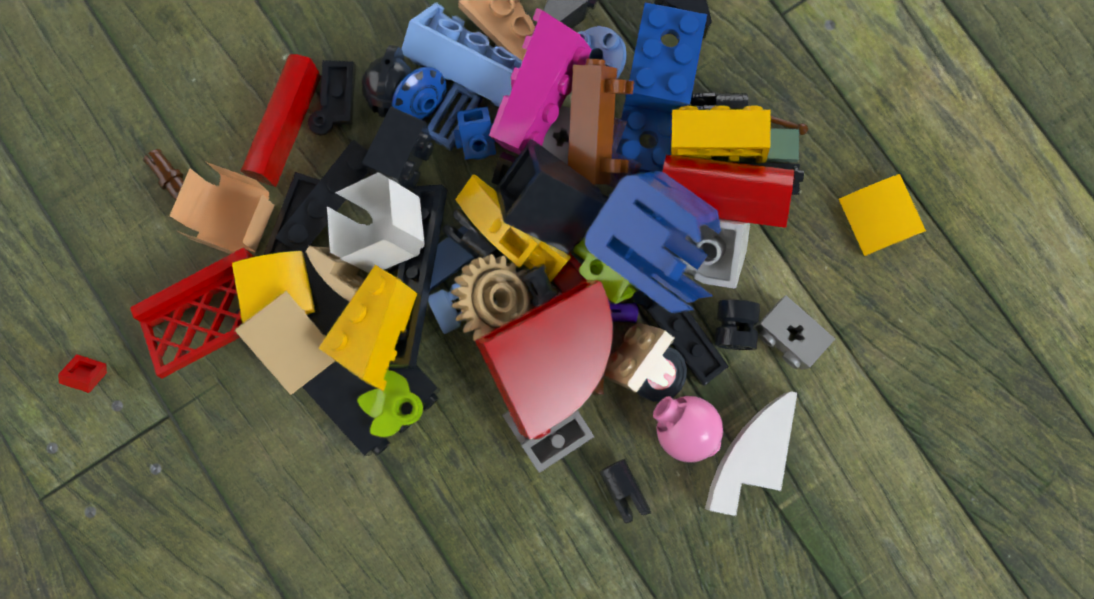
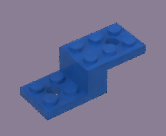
M645 2L629 81H634L633 94H626L613 157V159L629 160L628 170L641 173L662 172L666 154L672 155V110H679L682 106L690 105L707 14ZM666 34H672L677 38L678 44L674 47H667L661 42V37ZM649 134L655 137L657 145L647 149L640 144L639 139L643 135Z

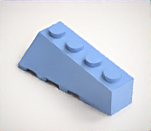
M434 3L409 21L402 51L404 56L410 58L414 64L437 69L443 74L445 79L464 86L471 93L480 94L491 100L498 107H500L503 96H510L512 90V79L510 78L514 67L520 68L522 64L521 59L502 46L494 48L490 46L487 36L481 32L474 33L463 27L465 21L456 15L452 16V19L443 14L444 7L438 3Z

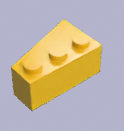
M754 105L746 106L743 110H730L728 106H714L711 110H698L695 106H682L679 110H672V155L708 160L711 159V156H728V162H739V157L756 158L757 163H766L770 150L771 110H763L761 106Z
M375 265L318 349L364 381L384 391L387 383L384 377L390 361L395 360L397 351L394 348L400 331H405L417 293L398 278Z

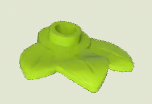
M390 370L386 371L384 380L387 381L384 391L374 389L357 399L363 411L375 418L372 422L370 433L380 437L392 436L402 425L416 423L423 413L422 401L416 394L410 392L408 381L402 375ZM406 402L411 403L413 407L412 412L408 415H404L401 411L402 405Z

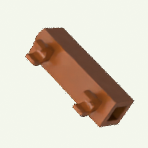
M586 59V65H573L568 166L593 185L610 184L611 173H628L629 160L612 159L616 94H633L634 81L617 79V68L605 66V60Z

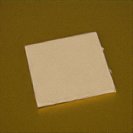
M287 291L235 329L236 333L290 395L335 362L333 358L318 349L326 335L320 332L305 314V310L300 308Z

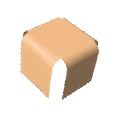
M208 162L206 163L220 174L219 186L207 182L192 169H189L170 217L186 227L198 231L199 234L196 238L184 233L181 234L193 241L229 254L243 247L256 252L275 206L269 201V192L255 179Z

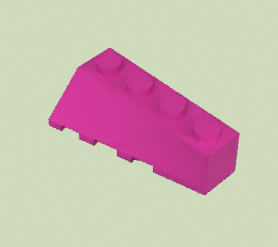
M538 8L533 16V20L537 21L532 37L526 35L522 46L523 49H526L520 68L514 67L510 78L512 79L510 96H503L489 134L500 146L516 154L522 152L530 139L536 141L541 146L543 145L544 137L551 124L556 121L567 95L572 92L573 65H586V59H589L592 51L580 34Z

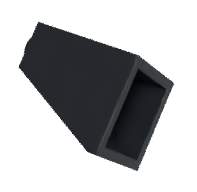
M532 139L529 140L495 188L504 223L567 254L575 245H578L583 240L586 230L596 220L605 206L604 199L597 186L593 185Z

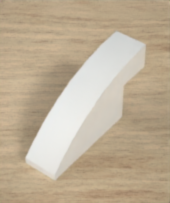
M787 392L774 399L741 429L728 447L717 468L710 486L705 506L706 510L736 516L742 483L781 491L797 398L796 392Z

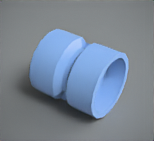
M457 283L451 285L449 292L442 289L428 297L429 305L444 334L461 327V321H456L455 318L462 311L457 312L456 308H452V300L459 298L451 293L452 290L461 287Z

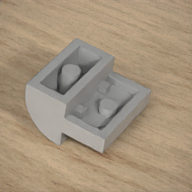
M509 410L502 414L539 473L594 437L578 410L562 422L551 427V432L540 439L532 438L531 440L519 433Z

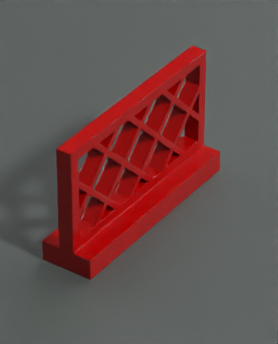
M243 247L130 307L133 318L140 322L158 377L164 378L240 338L235 329L243 324L241 312L235 314L229 312L228 309L234 296H238L232 263L255 257ZM221 291L226 293L220 308L209 306L214 295ZM193 306L197 307V311L190 324L180 321L185 310ZM206 310L217 313L210 329L199 327ZM225 316L236 319L231 331L225 334L218 332ZM164 321L169 322L162 339L155 337L153 327ZM178 325L188 328L181 345L170 342ZM196 331L207 334L202 346L196 349L189 348ZM168 346L178 349L174 360L164 365L162 358Z

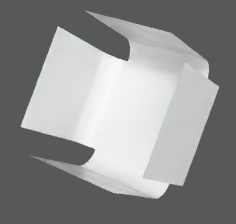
M379 172L335 192L367 210L372 217L373 223L370 225L359 224L327 207L331 253L370 273L375 265L385 270L420 254V249L424 247L425 243L420 198Z

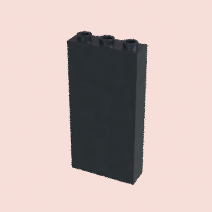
M306 248L303 254L315 309L314 313L307 314V316L320 332L327 336L349 304V301L340 296L323 280L312 265L306 253ZM240 308L235 312L236 314H239ZM337 361L333 362L302 386L364 456H370L372 453L378 456L391 444L388 440L391 436L380 437L370 433V428L375 418L365 413L357 401L361 395L378 389L377 387L364 381ZM417 363L416 369H387L402 375L408 381L410 392L416 394L421 399L424 411H427L438 401L439 398L436 394L441 389ZM409 402L404 403L401 407L404 415L410 414L413 409ZM402 425L398 432L400 434L403 433L411 425Z

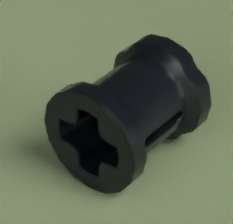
M543 263L519 276L520 280L525 282L530 290L534 306L543 304L560 293L558 288H554L545 272L547 267Z

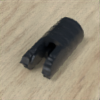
M693 93L690 103L692 106L697 107L698 110H711L714 106H728L730 110H743L744 107L748 106V94Z
M457 207L453 216L468 231L463 235L455 227L445 224L442 231L475 259L480 257L483 259L491 254L495 257L499 250L479 231L467 215Z
M625 459L619 460L599 471L624 523L632 522L634 517L625 498L628 495L631 496L641 515L645 516L651 513L650 507Z

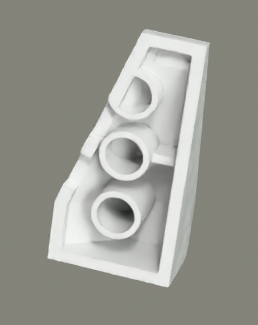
M719 219L721 227L719 234L705 224L699 226L701 235L699 243L687 235L685 239L701 248L708 255L698 270L663 246V248L688 266L684 272L693 276L699 282L735 289L747 251L750 223Z

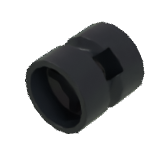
M745 300L718 301L717 320L721 322V326L716 328L715 347L730 350H757L758 331L754 329V325L759 322L760 304Z

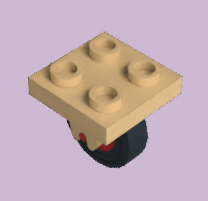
M637 322L635 326H632L626 332L624 342L618 351L609 356L604 376L616 384L637 392L643 398L652 402H660L668 396L674 398L682 390L686 381L687 368L684 358L680 353L669 346L674 339L672 335L663 329Z

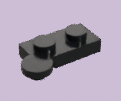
M323 60L320 93L321 110L313 112L308 119V126L314 134L319 136L326 135L333 129L334 124L352 125L356 70L354 61Z

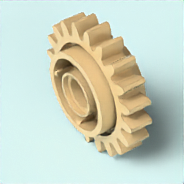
M493 254L483 259L481 257L471 261V264L462 268L464 275L455 278L456 283L461 287L452 290L451 293L459 297L460 301L453 303L452 308L461 309L462 311L455 319L456 321H467L463 329L464 333L475 330L474 341L537 307L530 303L533 296L528 291L526 283L522 282L519 278L526 270L516 272L517 265L513 262L506 264L505 256L495 259ZM493 295L497 299V305L493 301Z

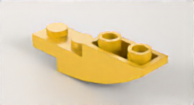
M475 174L471 176L455 199L479 231L519 268L525 265L531 269L543 263L547 267L545 272L550 282H552L571 258L565 252L504 223L496 191Z

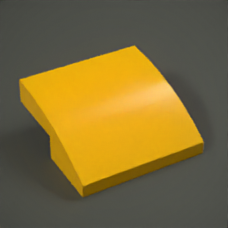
M900 174L839 198L864 256L926 232Z
M302 251L262 255L232 263L242 323L246 322L285 291L291 295L302 310H305L306 315L315 312Z

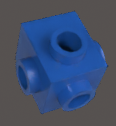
M488 106L457 112L459 129L454 130V137L457 149L463 148L465 160L472 158L481 160L489 155H495L494 142L496 141L489 136L493 123L491 124Z

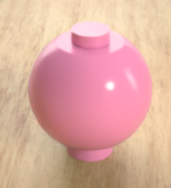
M668 396L662 399L656 406L653 417L658 421V440L662 448L671 457L683 462H698L718 452L721 447L723 424L718 411L708 401L695 396H683L675 400Z

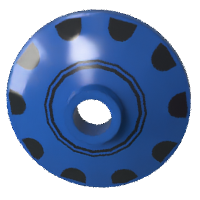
M422 67L409 73L396 88L392 107L420 120L427 119L437 110L445 96L446 81L443 74L433 67Z

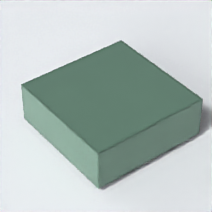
M770 128V150L766 161L796 163L799 160V129Z

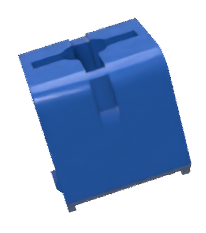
M661 171L624 177L585 237L587 249L591 254L671 313L693 309L681 299L688 303L694 302L699 298L713 296L683 274L688 265L663 248V246L698 270L708 255L701 248L685 239V237L688 235L699 243L701 241L699 226L704 224L719 234L721 227L718 210ZM662 285H664L665 287H667L669 290H671V291H672L673 293H675L677 296H675L674 294H672L670 291H668V290H667L666 288H664Z

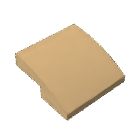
M308 246L306 253L316 271L334 291L350 302L365 280L357 275L360 268L341 260V257L330 252L329 247Z

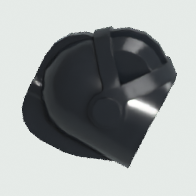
M389 45L384 56L370 63L362 78V93L368 102V106L373 113L377 112L382 118H385L390 106L392 107L396 88L412 72L411 68L404 61L402 49L398 46Z

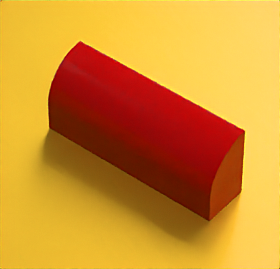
M297 54L288 55L241 168V172L245 176L273 187L277 186L321 79V74L311 58Z
M666 154L662 172L718 210L719 219L787 227L794 170Z

